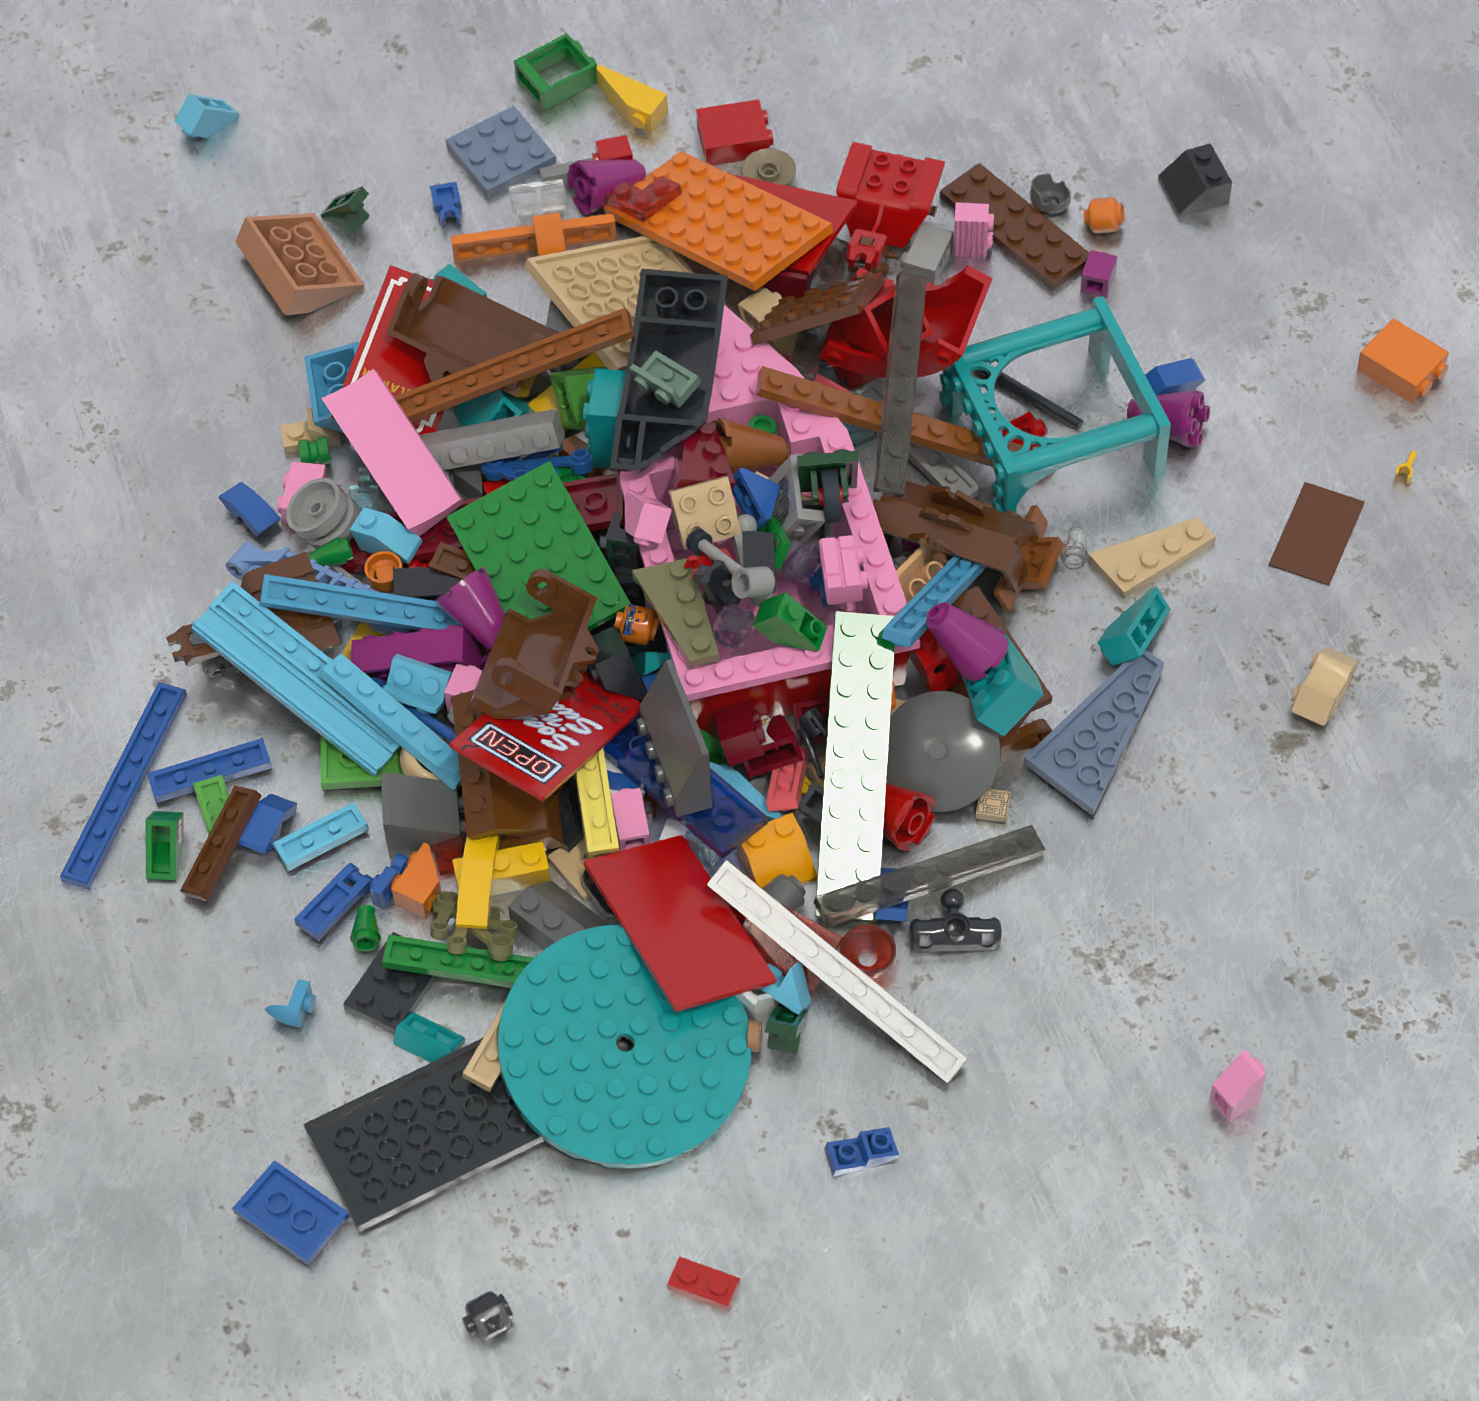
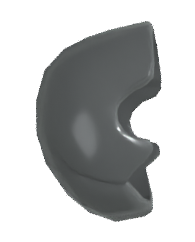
M1041 174L1032 179L1030 201L1040 212L1057 214L1064 211L1070 205L1071 191L1065 186L1063 180L1057 183L1053 181L1051 174Z

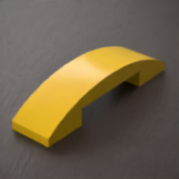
M495 834L478 840H471L467 835L457 903L456 927L488 928L491 907L490 895L496 853L499 850L501 835Z

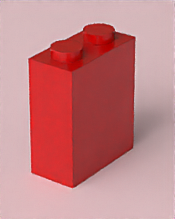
M759 99L696 109L697 130L706 163L712 166L745 161L753 152L767 149L769 146L774 145L772 130H767L766 125H769L767 110H762Z

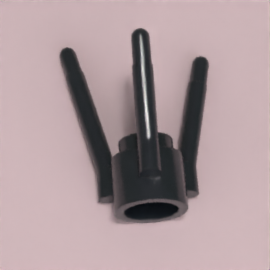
M814 707L797 720L801 725L798 733L804 740L818 777L823 779L824 773L809 736L812 735L815 739L823 734L826 738L828 716L825 712L821 713L818 707Z

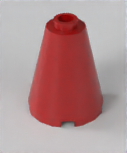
M886 783L883 835L900 850L907 851L911 849L907 846L913 842L919 844L930 831L935 819V814L931 813L932 805L936 807V802L926 793Z

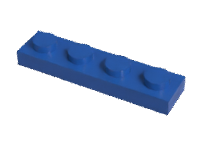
M260 738L149 772L147 776L157 804L195 792L193 787L195 782L219 775L223 776L224 782H228L270 769L272 764L264 740Z

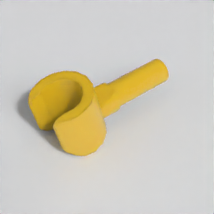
M1411 451L1406 463L1400 464L1396 468L1395 480L1398 479L1400 474L1408 475L1406 484L1411 483L1413 475L1412 465L1417 452Z

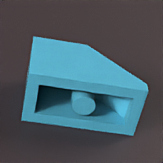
M188 94L174 121L182 128L181 131L190 138H209L238 119L240 114L223 99Z
M363 507L350 528L360 550L373 554L380 551H389L395 553L401 562L407 564L410 563L423 542L419 536L413 534L389 514Z

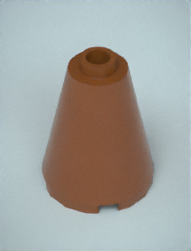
M717 418L718 420L711 422L715 423L732 474H735L740 468L755 471L778 467L789 457V445L781 436L726 418Z

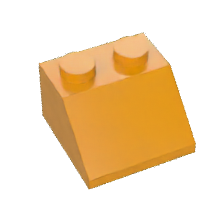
M793 813L736 834L737 854L749 878L761 888L779 874L793 875L802 885L817 880L816 870L805 836Z

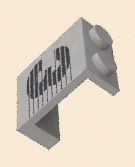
M803 454L790 455L768 480L780 485L772 517L778 519L790 542L795 541L803 546L824 524L825 515L824 511L802 508L797 456Z

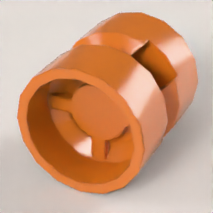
M380 551L371 555L367 559L364 569L368 585L375 591L394 594L393 569L403 568L400 558L395 553L389 551Z

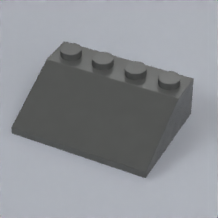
M672 659L666 660L639 705L640 718L636 719V725L639 735L641 737L646 736L645 748L649 760L654 759L656 762L654 766L658 783H664L666 788L663 789L667 807L672 806L676 817L712 808L708 749Z

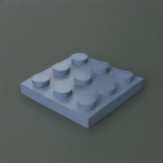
M515 106L445 140L448 150L487 198L539 172L538 168L548 167L557 163L556 155Z

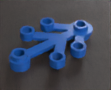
M561 443L560 448L532 453L521 460L517 459L523 455L484 462L481 464V470L488 480L497 481L506 478L509 481H513L548 461L552 463L553 467L570 466L571 471L575 474L589 473L593 470L594 465L592 455L586 449L574 450L571 454L572 456L546 458L552 453L561 451L563 449V443Z

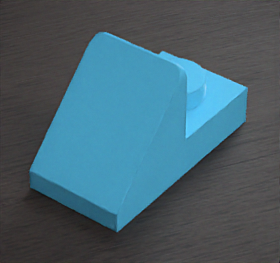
M798 961L794 964L785 977L777 967L767 964L777 980L775 984L759 989L771 995L772 998L797 1015L801 1014L811 1003L802 963Z

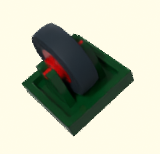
M838 449L833 453L820 454L818 452H808L797 456L800 493L811 492L813 506H822L825 523L839 522L841 520V504L849 503L848 488H857V450Z

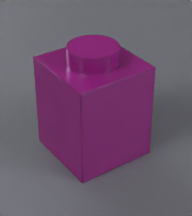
M1090 250L1082 272L1080 292L1107 298L1116 275L1117 256L1106 252Z

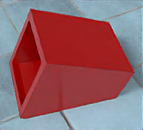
M909 282L881 288L860 314L836 320L846 341L886 360L933 334V330Z

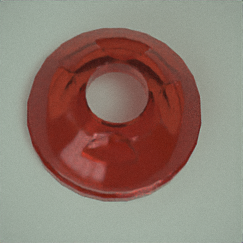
M860 925L849 930L844 935L839 951L873 979L884 975L891 969L896 957V944L893 937L885 929L875 925ZM870 953L877 958V961L872 966H864L858 959L861 955Z

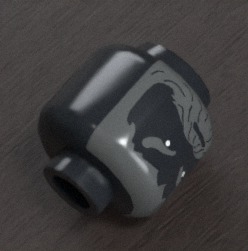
M488 1291L465 1305L467 1316L463 1317L462 1321L470 1336L477 1334L481 1340L485 1341L507 1330L510 1327V1318L513 1317V1313L502 1294L497 1296L493 1291Z

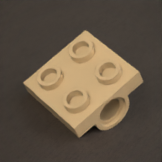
M727 476L669 491L673 522L684 550L688 549L686 546L688 535L695 529H703L711 535L712 543L732 538L734 534H742Z

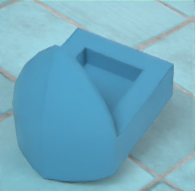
M298 979L288 1006L270 1005L265 1008V1011L283 1024L298 1028L302 1027L307 1013L313 1011L316 1002V996L312 992L310 982Z

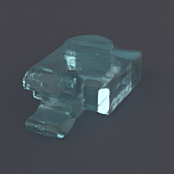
M359 468L358 485H349V496L358 504L361 511L363 507L379 511L378 485H372V476H370L368 468Z

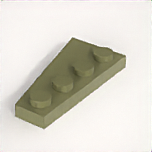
M687 558L632 570L633 579L644 591L645 598L656 610L659 620L668 629L673 642L688 666L692 668L719 662L718 648L699 585L691 579L694 569H685L683 567Z

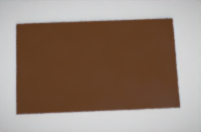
M1304 482L1268 565L1330 585L1365 501Z

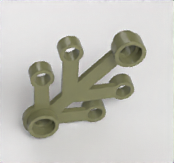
M440 892L433 901L432 908L438 913L436 920L430 925V936L433 939L444 940L448 938V922L450 918L456 920L458 894L455 892ZM491 906L488 928L456 927L453 936L448 938L447 950L453 954L464 953L467 944L466 936L468 931H470L488 946V952L494 960H508L510 955L513 954V938L517 936L518 924L512 920L501 921L500 909ZM487 929L498 930L499 934L493 935Z

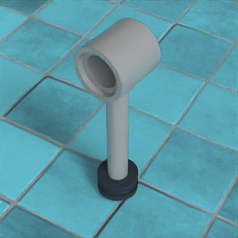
M695 529L688 535L686 546L694 554L700 555L703 552L714 561L716 559L724 561L728 571L732 574V589L738 598L767 597L773 592L775 580L772 571L768 567L743 568L712 544L711 535L703 529Z

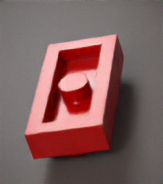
M679 1256L667 1283V1290L729 1311L739 1288L740 1278Z

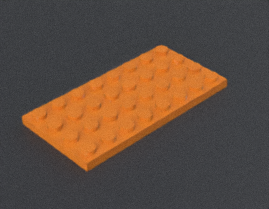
M683 151L675 154L671 159L647 175L644 181L635 183L633 189L616 197L604 207L605 214L614 213L615 221L724 276H728V278L753 291L759 289L833 233L831 222Z

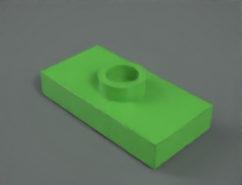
M222 775L193 783L208 835L229 796Z

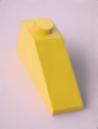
M598 65L596 67L597 86L621 115L634 127L652 133L668 113L667 94L604 66Z

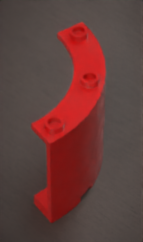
M967 265L961 272L946 279L945 283L935 286L932 282L910 283L933 330V334L890 359L886 360L846 341L836 321L831 323L817 357L833 367L893 380L924 377L945 370L963 356L993 278ZM859 267L849 282L855 281L856 276L868 271ZM884 278L885 284L882 288L893 286L894 280Z

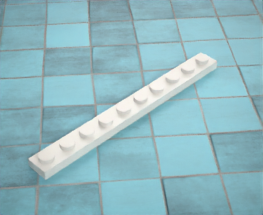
M726 860L707 885L946 1083H950L969 1059L732 863Z

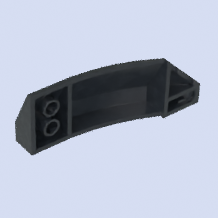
M641 269L633 326L635 337L631 339L619 412L617 413L610 470L640 473L706 424L716 371L728 276ZM657 351L696 374L700 378L701 383L680 408L670 402L666 405L657 399L649 389L645 392L634 384V376L629 369L632 364L641 368L651 355Z

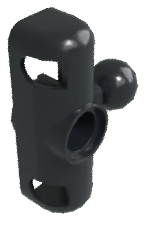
M953 888L944 891L940 897L941 906L947 911L945 918H930V920H919L916 918L909 925V946L915 952L996 950L1000 947L1002 938V926L998 918L981 919L980 917H967L959 913V910L964 905V897L958 889ZM956 930L959 931L961 934H953L950 931ZM994 933L993 944H981L982 934ZM920 935H932V944L927 947L920 946Z

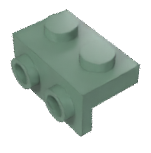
M657 351L651 355L641 368L634 364L629 368L634 376L633 382L638 388L645 392L649 389L662 403L668 405L670 402L678 408L684 404L701 383L700 378L696 374Z

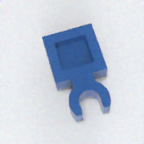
M457 181L430 186L435 213H439L441 225L445 227L446 219L449 217L455 218L456 223L460 224L459 209H462Z
M398 852L392 860L390 867L386 866L380 875L378 874L373 878L370 884L373 905L384 910L393 897L391 890L392 882L398 874L402 875L407 867L406 863L409 857Z

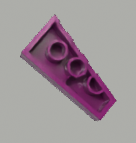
M449 625L446 629L433 630L424 628L414 633L393 632L389 636L367 635L362 639L352 640L351 662L370 678L378 677L387 683L392 660L396 654L453 672L456 664L472 665L479 668V664L484 657V649L464 627Z

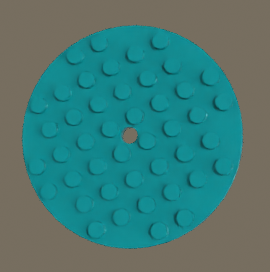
M605 925L582 930L560 939L538 954L525 967L512 986L502 1010L497 1043L498 1061L506 1090L521 1112L522 1118L546 1142L576 1159L583 1158L591 1162L600 1163L604 1167L623 1169L644 1168L680 1158V1155L703 1145L726 1123L742 1095L748 1078L751 1063V1048H747L749 1023L742 1002L735 996L675 1012L622 926ZM625 1037L634 1044L632 1050L624 1052L618 1049L616 1042Z

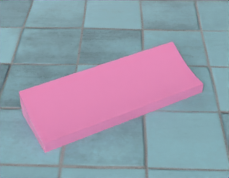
M372 369L350 385L322 398L407 529L413 534L420 537L464 503L377 371Z

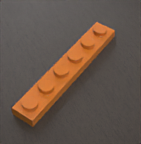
M614 213L561 221L565 247L616 240ZM533 225L451 236L454 262L536 251Z

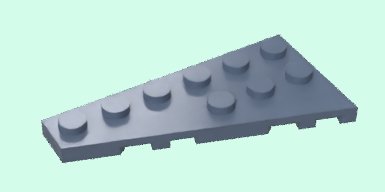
M1146 649L1141 657L1124 662L1024 757V764L1093 816L1163 671L1164 662Z

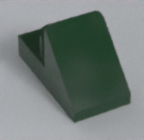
M361 186L336 196L320 216L337 226L355 233L369 218V213L363 208L365 205L363 201L369 193Z
M777 1004L766 1023L765 1032L769 1033L768 1048L797 1053L808 1010L805 1009L801 1014L797 1015L786 1006Z

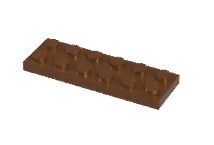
M981 163L976 164L940 190L939 198L954 210L956 202L989 204V214H994L993 230H988V232H993V242L1052 291L1084 269L1090 252Z

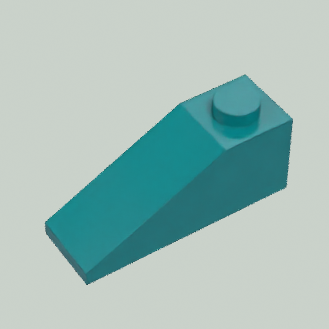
M1157 586L1148 590L1113 621L1097 642L1102 654L1107 657L1112 666L1141 657L1171 609Z

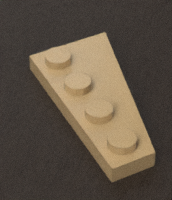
M1197 517L1088 553V561L1124 599L1213 545L1216 536Z

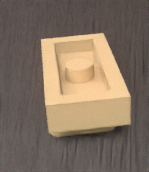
M306 408L307 421L280 425L285 454L299 452L298 440L302 439L316 441L318 437L327 436L328 447L341 445L339 431L315 425L311 408Z

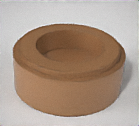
M749 1020L747 1048H751V1052H759L761 1050L762 1022Z

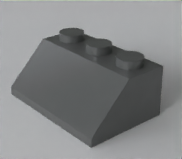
M553 881L528 886L508 906L510 920L518 924V931L543 950L573 933L592 927L610 925Z

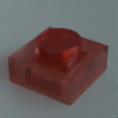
M461 836L432 845L440 876L454 872L452 859L463 857L465 846Z

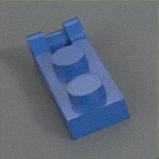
M347 864L294 918L296 926L319 941L364 894L366 895L370 892V884L373 878L368 874H361L359 868L354 864ZM353 882L355 885L351 888L347 883Z

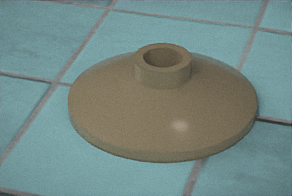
M772 148L761 149L753 152L745 159L742 165V175L748 178L788 186L795 178L796 165L793 158L784 151Z

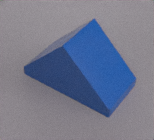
M740 468L733 475L736 483L732 494L742 513L749 514L755 518L757 522L756 532H759L772 517L780 485L746 468Z

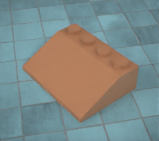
M315 213L245 217L235 243L284 315L313 312L364 288V283Z

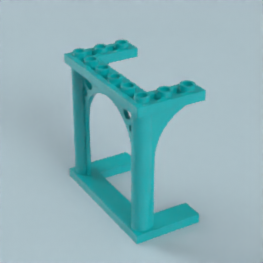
M1103 296L1093 299L1091 309L967 345L963 356L940 374L942 391L939 392V398L942 406L948 408L952 417L963 414V411L966 416L970 415L974 434L976 437H981L984 454L994 464L993 469L996 478L992 483L995 495L994 499L991 500V504L995 510L1004 513L1006 510L1016 512L1018 502L1032 486L1061 468L1144 443L1143 459L1153 479L1165 475L1171 423ZM1089 335L1088 354L1098 373L1109 370L1111 355L1142 415L1062 438H1044L1023 432L1005 419L997 407L994 387L1002 370L1016 358ZM993 362H997V363H998L997 366H994V367L991 366V364H992ZM974 370H982L987 372L990 378L986 380L977 379L971 373ZM980 388H986L987 392L981 393ZM1001 429H1004L1008 432V434L1004 436V438L1002 437ZM1013 439H1021L1024 445L1019 451L1012 452L1007 447L1009 442ZM1036 444L1039 446L1033 447V450H1030V445Z

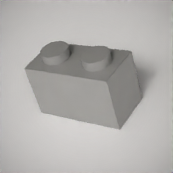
M923 222L919 231L915 232L911 237L909 252H904L902 255L900 267L903 268V280L912 283L932 282L936 286L953 250L954 231Z

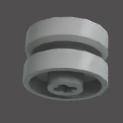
M317 478L307 482L293 495L286 510V520L293 531L303 537L308 545L317 549L336 537L340 539L347 537L348 541H350L353 537L350 528L361 510L358 504L349 495L345 494L344 490L336 482L329 478Z

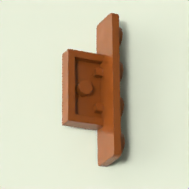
M1032 505L1025 519L1036 523L1040 536L1036 543L1030 542L1028 539L1020 550L1028 567L1026 581L1021 590L1046 588L1064 546L1060 537H1043L1048 522L1039 507ZM1002 573L995 586L994 595L1004 611H1011L1018 593L1005 588V577Z

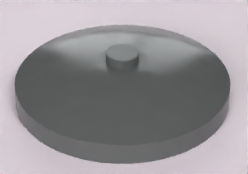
M948 691L927 692L907 700L891 715L886 780L889 784L928 794L936 802V807L932 805L931 812L936 813L952 812L965 808L980 799L990 788L1000 766V738L998 732L976 719L969 698Z

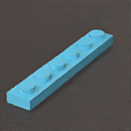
M341 653L322 668L319 675L447 786L454 791L461 785L458 752L449 748V745L348 658Z

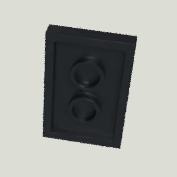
M392 932V934H391V935L401 936V935H399V934H397V933H395V932ZM385 943L343 1005L346 1011L395 1035L396 1026L415 1011L438 976L383 968L382 960L386 947Z

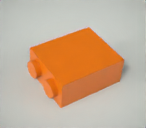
M1393 318L1360 352L1357 370L1413 404L1420 396L1424 397L1429 392L1432 383L1437 378L1441 379L1445 375L1449 367L1446 364L1449 352Z

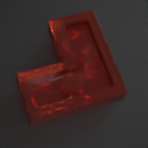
M660 176L643 190L623 181L604 196L607 205L644 222L681 195L682 190L680 184Z

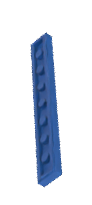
M158 682L60 875L61 882L90 890L187 696L186 689Z

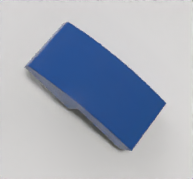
M243 482L238 483L218 497L236 520L241 518L256 537L278 524L281 519L261 496Z
M890 1127L860 1131L857 1138L827 1142L824 1148L833 1176L869 1169L892 1161L899 1156Z

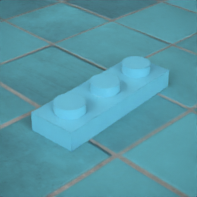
M352 802L275 841L273 846L287 871H290L368 831L369 827L355 803Z

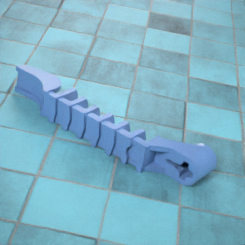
M244 542L226 562L225 566L232 576L242 581L243 575L253 569L297 554L291 552L286 546L281 550L263 551L251 543ZM310 560L318 583L375 591L368 584H360L355 578L349 579L340 571L336 573L329 566L325 565L323 567L317 564L316 560ZM369 623L372 630L386 636L393 632L413 633L410 629Z

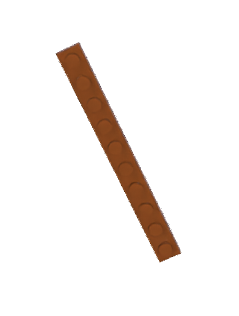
M625 307L394 397L411 422L635 337L630 312Z
M762 366L758 372L756 396L822 416L838 418L845 423L990 467L994 465L991 459L986 458L983 451V441L981 437L975 436L973 430ZM1009 442L1007 447L1010 451L1016 452L1023 446Z

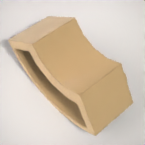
M764 287L758 289L738 304L743 322L754 331L757 323L765 319L764 315L772 311L771 308L779 304L778 300L782 298L781 295L777 292L772 293ZM807 329L766 341L779 354L785 353L795 360L811 349L807 338L809 337Z
M1326 647L1320 653L1316 652L1309 665V669H1311L1310 674L1301 686H1296L1292 694L1291 701L1294 702L1291 712L1322 726L1326 725L1348 689L1360 661L1329 647Z

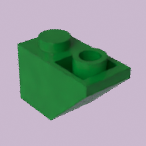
M786 592L762 601L753 623V627L773 643L813 652L820 650L828 627Z

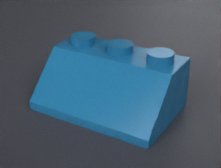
M358 342L304 356L313 419L316 426L343 432L337 421L331 418L332 414L322 398L342 389L359 346Z

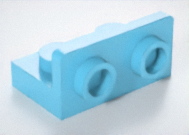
M396 654L392 660L387 684L383 689L401 705H411L416 707V710L425 714L437 713L445 705L444 692L453 672Z

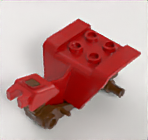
M852 141L836 188V195L838 197L856 200L859 204L846 222L849 234L852 237L847 245V272L852 273L853 276L860 267L868 272L871 271L873 274L882 272L883 277L887 278L889 264H886L887 260L900 259L898 254L890 253L892 246L904 248L927 215L935 217L937 206L932 205L945 166V161L925 157V160H920L901 154L873 150L871 145Z

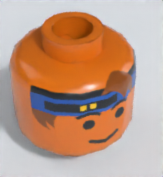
M628 604L624 612H617L614 626L619 630L623 642L645 646L649 640L654 641L659 618L655 617L654 611L650 608Z

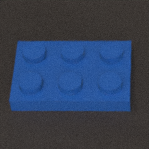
M275 1160L233 1206V1211L237 1216L306 1265H309L350 1218L348 1211Z

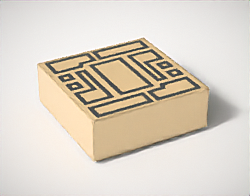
M988 789L978 800L976 819L1006 823L1011 792Z

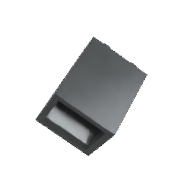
M381 773L383 828L389 856H396L398 852L403 855H411L414 851H418L423 843L429 844L431 853L462 850V838H467L465 820L460 819V812H464L463 794L458 793V788L453 791L442 780Z

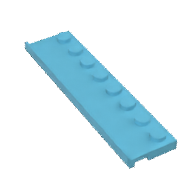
M231 581L209 605L207 611L193 622L191 631L370 775L376 777L377 773L402 746L319 676L322 668L329 664L332 659L269 609L259 606V601L235 582Z

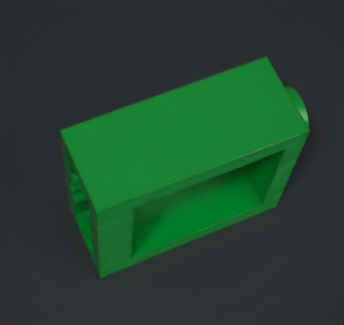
M568 33L514 60L516 80L544 111L597 84L596 67L598 65L595 59L591 56L588 57L581 44L577 40L574 41ZM567 58L578 71L549 86L538 73Z

